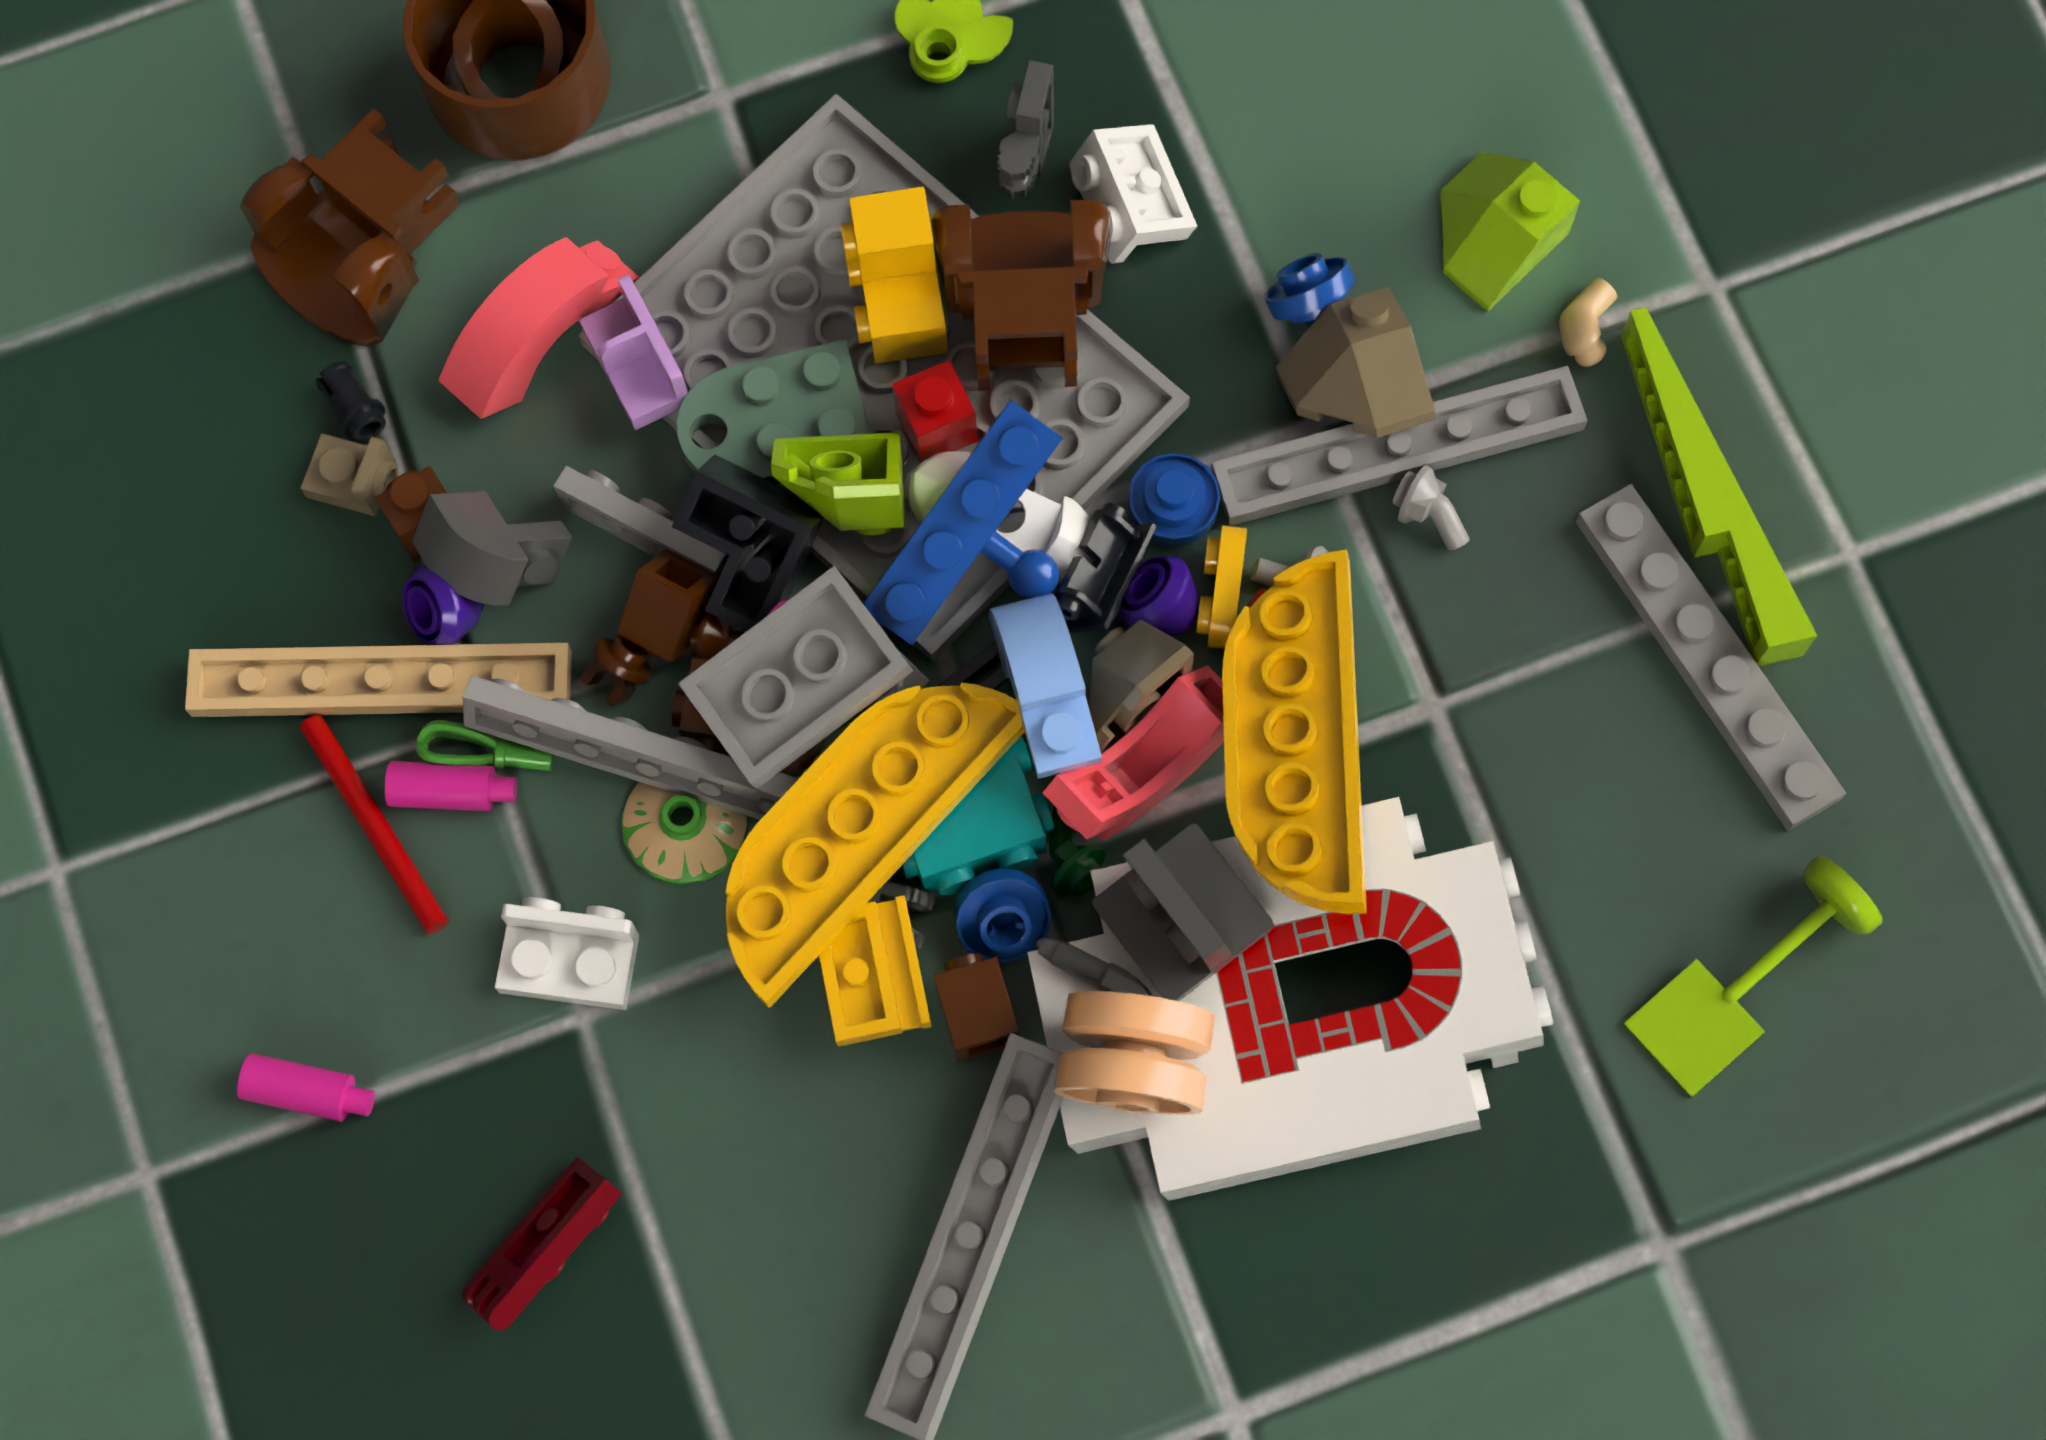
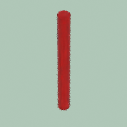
M321 714L307 718L299 726L301 732L426 934L430 935L440 931L449 923V919Z

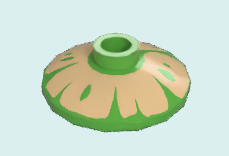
M638 782L629 793L621 817L623 842L636 865L656 880L677 885L705 882L726 870L734 861L741 845L745 841L749 827L748 816L642 782ZM680 807L690 808L694 812L692 820L684 826H677L671 823L672 813Z

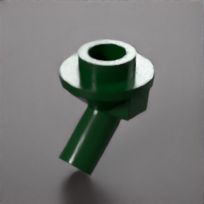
M1054 806L1052 814L1054 829L1050 831L1049 853L1054 861L1051 888L1059 896L1070 893L1076 896L1082 895L1094 887L1091 871L1102 868L1105 852L1099 845H1075L1076 830L1070 828L1061 820L1057 813V808Z

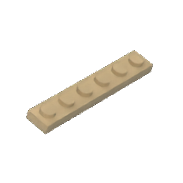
M568 643L189 649L185 710L191 717L463 712L462 696L471 675L489 681L492 679H505L517 684L527 693L549 700L554 698L570 700L572 650Z

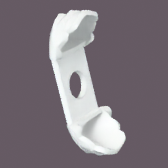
M946 451L936 453L921 462L911 473L909 506L920 523L971 452ZM1026 489L1018 499L1024 510V521L1021 527L1011 533H1003L996 530L998 534L1022 551L1036 549L1048 553L1055 560L1059 569L1058 584L1061 583L1073 557L1083 556L1090 564L1093 562L1078 547L1091 519L1076 501L1067 496H1064L1060 503H1056Z

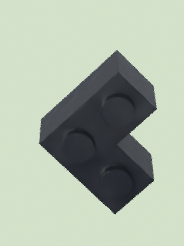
M714 455L695 472L672 528L729 555L704 611L747 632L767 617L778 603L788 600L825 518L796 494Z

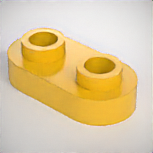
M1222 525L1221 538L1208 536L1204 574L1216 575L1213 597H1200L1196 633L1209 635L1207 644L1209 648L1225 649L1230 631L1237 619L1247 528Z

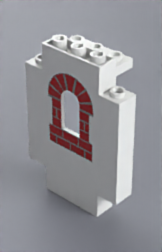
M1399 797L1362 805L1367 914H1344L1304 905L1272 887L1248 862L1238 844L1236 836L1213 841V845L1272 918L1274 928L1179 1001L1206 1009L1215 1015L1210 1051L1198 1058L1180 1060L1192 1064L1207 1076L1203 1111L1200 1114L1193 1115L1140 1114L1107 1109L1063 1097L1060 1110L1068 1146L1079 1154L1148 1138L1160 1193L1170 1201L1481 1129L1477 1111L1489 1109L1490 1104L1481 1069L1467 1071L1466 1064L1491 1058L1493 1068L1518 1063L1519 1051L1544 1046L1541 1027L1553 1025L1544 985L1531 988L1525 962L1537 960L1528 922L1514 923L1508 899L1520 896L1511 857L1498 860L1494 841L1414 859V854L1426 852L1417 813L1404 816ZM1127 862L1091 871L1096 896L1132 870ZM1102 918L1104 934L1068 942L1107 963L1112 962L1138 978L1152 993L1151 996L1163 998ZM1375 939L1393 941L1404 948L1412 960L1413 975L1408 988L1399 997L1385 1003L1289 1025L1275 963ZM1038 950L1027 952L1047 1047L1062 1053L1071 1049L1091 1048L1071 1040L1062 1032L1068 994L1080 991H1098L1097 987L1052 965L1038 954Z

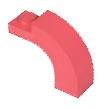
M565 237L548 245L517 267L484 300L457 338L438 381L480 419L522 402L537 366L554 342L579 319L612 304L618 299L622 293L617 279L629 274L633 283H635L640 277L624 264L614 251L605 247L598 240L578 248Z
M1208 665L1178 677L1147 715L1124 737L1101 754V763L1056 775L1042 793L1057 808V813L1061 820L1070 828L1079 831L1086 840L1098 835L1104 842L1126 829L1159 804L1195 772L1224 742L1222 679Z

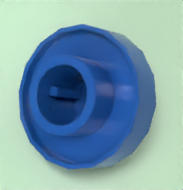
M1314 253L1296 259L1280 269L1277 273L1279 281L1267 290L1264 297L1274 319H1290L1292 323H1305L1307 328H1310L1330 304L1347 299L1346 292L1354 285L1355 277L1346 258L1333 257L1323 259L1322 254Z
M1171 453L1156 456L1139 468L1131 481L1128 506L1131 520L1135 525L1154 523L1157 526L1150 540L1157 544L1176 547L1192 544L1208 533L1217 520L1221 495L1218 481L1207 465L1193 456Z
M999 868L983 872L967 882L956 898L953 911L959 940L970 954H981L983 960L997 956L999 963L1020 960L1028 955L1027 952L1035 951L1037 949V941L1048 935L1051 922L1049 904L1044 890L1034 878L1020 870Z

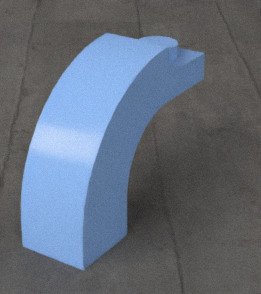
M1050 593L990 608L989 621L1005 678H1010L1037 779L1101 763L1102 755L1085 696L1086 688L1064 616L1054 594Z

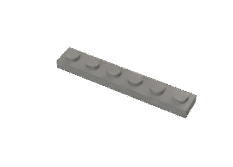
M1560 367L1434 401L1436 420L1375 438L1354 432L1353 424L1212 461L1211 472L1218 481L1221 495L1220 502L1228 526L1403 479L1408 471L1418 474L1425 465L1436 471L1583 431L1588 420L1569 367Z
M1632 483L1580 512L1576 519V524L1785 829L1790 831L1841 801L1847 793Z
M471 675L462 696L464 727L676 794L686 795L759 820L801 777H793L779 772L756 789L749 783L731 757L710 751L704 744L688 737L672 739L647 731L643 725L632 719L624 717L609 719L587 712L581 705L568 699L554 698L549 700L527 693L517 684L505 679H492L489 681Z
M1010 1033L865 1413L866 1417L918 1440H934L1063 1100L1062 1096L1054 1093L1058 1058L1062 1052Z

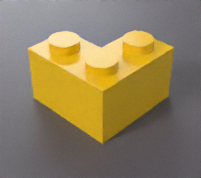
M924 186L849 198L852 221L840 223L850 288L863 286L866 304L854 306L859 344L872 342L875 364L948 353L946 325L936 272L934 242Z

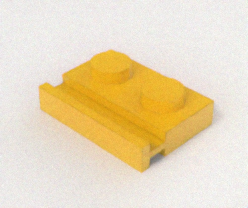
M905 895L895 897V900L877 904L876 901L866 903L819 954L835 1040L838 1047L902 1034L903 1031L932 1027Z

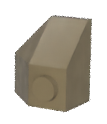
M1389 286L1330 304L1276 366L1277 377L1298 416L1319 422L1324 415L1353 422L1354 432L1375 438L1436 420L1434 404L1411 326Z
M1141 619L1127 631L1122 627L1111 631L1098 643L1093 652L1096 657L1092 659L1089 711L1101 754L1133 729L1155 706L1178 677L1192 672L1194 653L1182 642Z

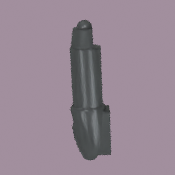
M1046 936L1039 939L1036 943L1040 956L1052 965L1097 987L1098 991L1133 993L1151 996L1152 994L1138 978L1112 962L1107 963L1065 941Z

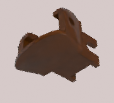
M374 108L321 161L312 154L300 161L293 156L284 166L276 167L257 179L244 194L240 205L242 212L255 233L251 249L256 265L274 292L298 315L321 331L346 343L367 347L383 342L411 290L419 282V278L414 270L417 262L410 254L460 205L455 190L447 184L442 186L427 200V197L448 176L444 164L435 158L421 173L399 156L400 154L391 138L386 134L380 139L376 137L387 125L383 116ZM314 175L320 179L325 189L318 194L314 191L309 181Z
M1090 199L1070 200L1071 215L1058 212L1015 211L987 214L972 219L970 204L950 205L939 208L930 218L935 258L946 294L947 308L953 313H960L963 320L974 319L978 391L990 390V370L1064 367L1065 387H1077L1076 315H1086L1088 308L1096 307L1101 303L1102 284L1110 247L1111 210L1103 202Z

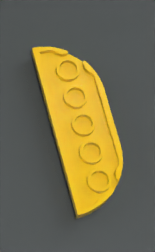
M1346 549L1311 557L1276 575L1273 578L1274 585L1262 594L1250 608L1245 606L1230 631L1225 647L1222 669L1225 795L1230 822L1238 844L1248 862L1267 883L1285 896L1316 909L1344 914H1367L1351 571L1349 555Z
M962 682L960 686H936L922 689L918 685L887 696L861 713L750 831L735 857L727 881V937L735 962L747 984L769 1009L1022 736L1025 730L1017 701L1014 698L988 687Z

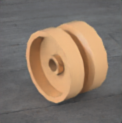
M1109 991L1069 993L1066 1000L1062 1032L1078 1044L1091 1048L1071 1049L1060 1054L1054 1093L1082 1103L1123 1112L1163 1115L1200 1114L1203 1111L1207 1076L1192 1064L1180 1060L1198 1058L1210 1051L1215 1015L1206 1009L1160 997Z

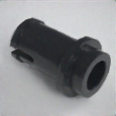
M340 361L329 365L320 372L322 378H316V386L323 392L340 417L339 428L341 432L346 436L353 437L358 442L367 441L371 437L377 436L386 426V419L384 418L385 407L382 402L369 396L355 375L352 366L348 362Z

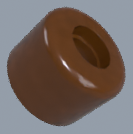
M407 0L403 16V37L408 56L433 116L443 130L464 148L478 155L497 160L524 161L536 159L555 153L573 143L589 129L600 114L609 92L611 63L594 0ZM512 45H533L545 49L541 73L533 88L522 96L505 99L492 93L480 78V71L484 63L497 51Z

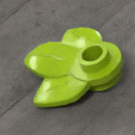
M899 0L895 11L897 32L910 45L909 58L912 69L919 77L933 83H944L957 78L967 65L986 63L993 60L1007 46L1013 31L1012 18L1000 15L983 17L980 0H934L932 3L929 0ZM936 52H943L949 56L944 60L929 59Z

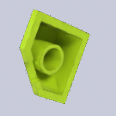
M1481 151L1440 191V218H1442L1443 274L1488 312L1570 233L1580 200L1534 161Z
M900 432L774 438L771 458L772 476L840 531L856 530V532L862 535L873 536L885 534L892 528H904L905 494Z

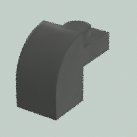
M486 491L429 494L412 543L428 569L442 577L453 587L457 594L483 604L510 606L518 586L552 584L554 582L572 536L562 521L507 525Z

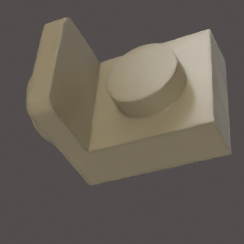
M321 433L300 489L306 498L376 516L380 505L375 496L386 491L388 484L398 477V465L385 440L371 437L368 446Z

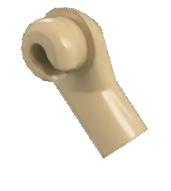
M1594 278L1563 310L1559 318L1558 324L1563 348L1567 355L1574 356L1577 364L1583 367H1591L1604 358L1607 351L1606 343L1600 339L1601 331L1598 318L1616 301L1617 294L1614 288L1602 278Z

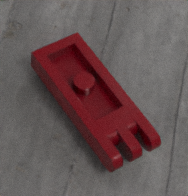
M576 1157L464 1287L462 1292L463 1301L494 1330L500 1331L508 1328L541 1288L561 1272L565 1260L588 1233L603 1223L611 1206L622 1193L589 1165Z

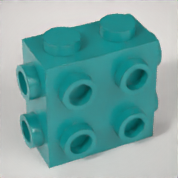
M1022 736L902 864L906 878L918 875L925 892L939 890L940 895L955 894L961 892L967 882L983 872L999 868L1022 871L1038 862L1037 855L1046 853L1045 832L1054 829V825L1043 793L1031 795L1023 773L1032 771L1033 768Z

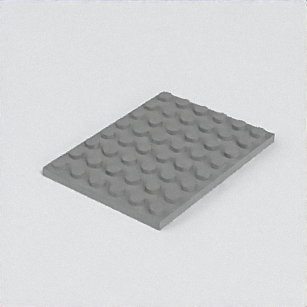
M835 94L648 269L634 285L683 375L687 392L702 378L717 370L846 338L871 434L900 432L905 494L904 528H892L885 534L870 536L862 535L856 532V530L840 531L827 519H824L810 552L829 569L835 566L853 591L865 600L920 524L909 506L910 476L920 463L896 415L892 389L893 383L950 360L976 413L978 442L957 450L971 453L1009 400H1013L1063 437L1026 489L1056 503H1060L1063 497L1067 496L1076 501L1084 511L1189 407L1190 397L1089 310H1087L1086 315H1076L1077 387H1065L1064 367L990 370V390L978 391L974 319L963 320L960 313H953L948 310L946 294L937 262L936 272L946 325L948 353L875 364L872 342L859 344L854 306L866 304L863 286L850 288L840 223L852 221L849 198L924 186L929 218L939 208L965 204L840 96ZM970 209L971 219L979 217ZM621 295L613 303L623 299V296ZM582 331L578 335L581 345L597 359ZM679 410L662 417L676 431ZM706 424L695 432L693 442L698 447L712 449L723 443L727 436V431L720 425ZM782 483L776 484V485H778V486H780V487H782V488H784V489H786V490L792 492V491L789 490L786 486H784ZM1018 501L999 525L998 531L1011 533L1021 527L1024 521V510ZM980 552L913 645L930 661L934 662L1010 586L1008 572Z

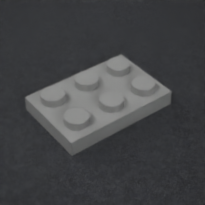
M833 566L678 684L749 783L758 789L911 674L913 669L841 573Z

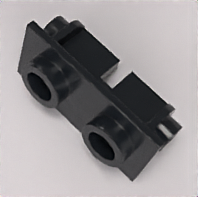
M1106 503L1103 509L1094 511L1089 526L1078 546L1093 562L1090 564L1083 556L1073 557L1059 587L1054 593L1062 614L1066 619L1065 622L1069 633L1108 630L1111 622L1116 618L1121 609V601L1135 571L1144 561L1145 550L1157 527L1154 523L1130 525L1125 521L1127 512L1121 506L1114 503Z

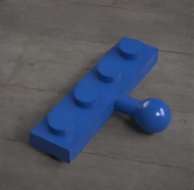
M1010 399L864 600L863 604L874 619L913 645L980 552L1008 572L1010 586L1020 597L1030 599L1052 593L1059 580V569L1055 560L1048 553L1041 550H1020L998 534L996 530L1063 437Z

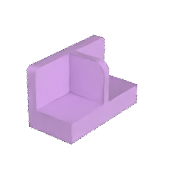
M627 274L617 279L623 299L579 319V322L634 429L638 430L679 410L688 392L677 363L630 275Z

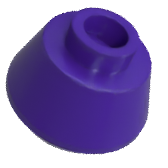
M1156 556L1144 561L1135 571L1121 601V609L1119 611L1121 622L1128 628H1131L1141 619L1169 636L1180 635L1186 632L1194 624L1198 616L1200 602L1199 592L1187 564L1176 556Z
M426 565L415 568L403 588L402 601L407 622L413 633L421 641L429 645H454L478 624L481 612L484 609L483 603L457 594L453 587L442 577L428 569Z

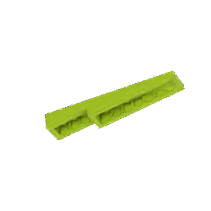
M1642 307L1630 310L1620 336L1693 558L1718 553L1750 654L1759 667L1804 656L1817 637L1808 616L1647 308Z

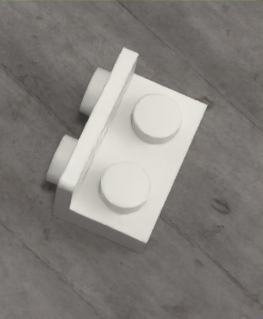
M1154 124L1093 130L1071 159L1072 180L1075 187L1080 191L1083 200L1101 201L1111 210L1110 247L1108 252V260L1111 264L1124 262L1137 245L1186 240L1196 229V221Z
M536 897L523 898L521 906L503 904L501 918L506 923V930L495 983V989L498 993L627 1010L640 935L632 921L624 919L625 913L623 911L605 906H587L585 914L560 911L561 904Z

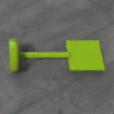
M1817 855L1807 864L1804 870L1805 883L1820 905L1727 988H1724L1696 958L1624 1022L1625 1027L1691 1098L1765 1033L1762 1027L1737 1002L1739 998L1830 917L1836 919L1849 931L1859 935L1869 934L1883 923V918L1878 908L1866 892L1831 859L1823 855Z

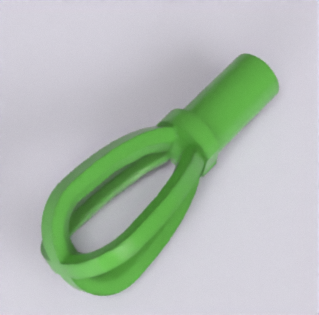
M435 720L424 725L418 735L416 752L421 762L445 765L494 766L495 769L505 770L506 767L551 772L554 760L553 754L499 737L497 739L493 735L464 727L462 723L445 720ZM444 738L480 745L492 750V752L483 755L436 754L428 750V744L433 739Z

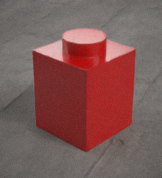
M950 360L892 384L896 415L920 464L936 453L957 451L978 442L976 413Z

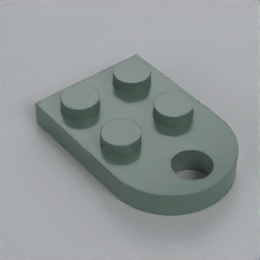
M846 338L724 368L705 376L689 390L683 399L676 424L678 441L683 456L694 473L712 456L717 455L774 484L781 483L772 476L771 471L774 438L871 434ZM706 424H717L727 431V436L723 443L712 449L698 447L693 442L695 432Z

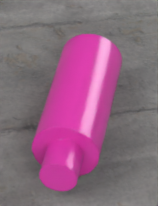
M390 761L385 776V800L388 807L491 812L495 802L515 803L518 794L517 777L496 776L494 766L445 765L428 762Z
M250 1053L246 1057L237 1084V1095L240 1100L339 1122L344 1121L348 1113L368 1117L375 1101L374 1091L355 1087V1077L353 1075Z

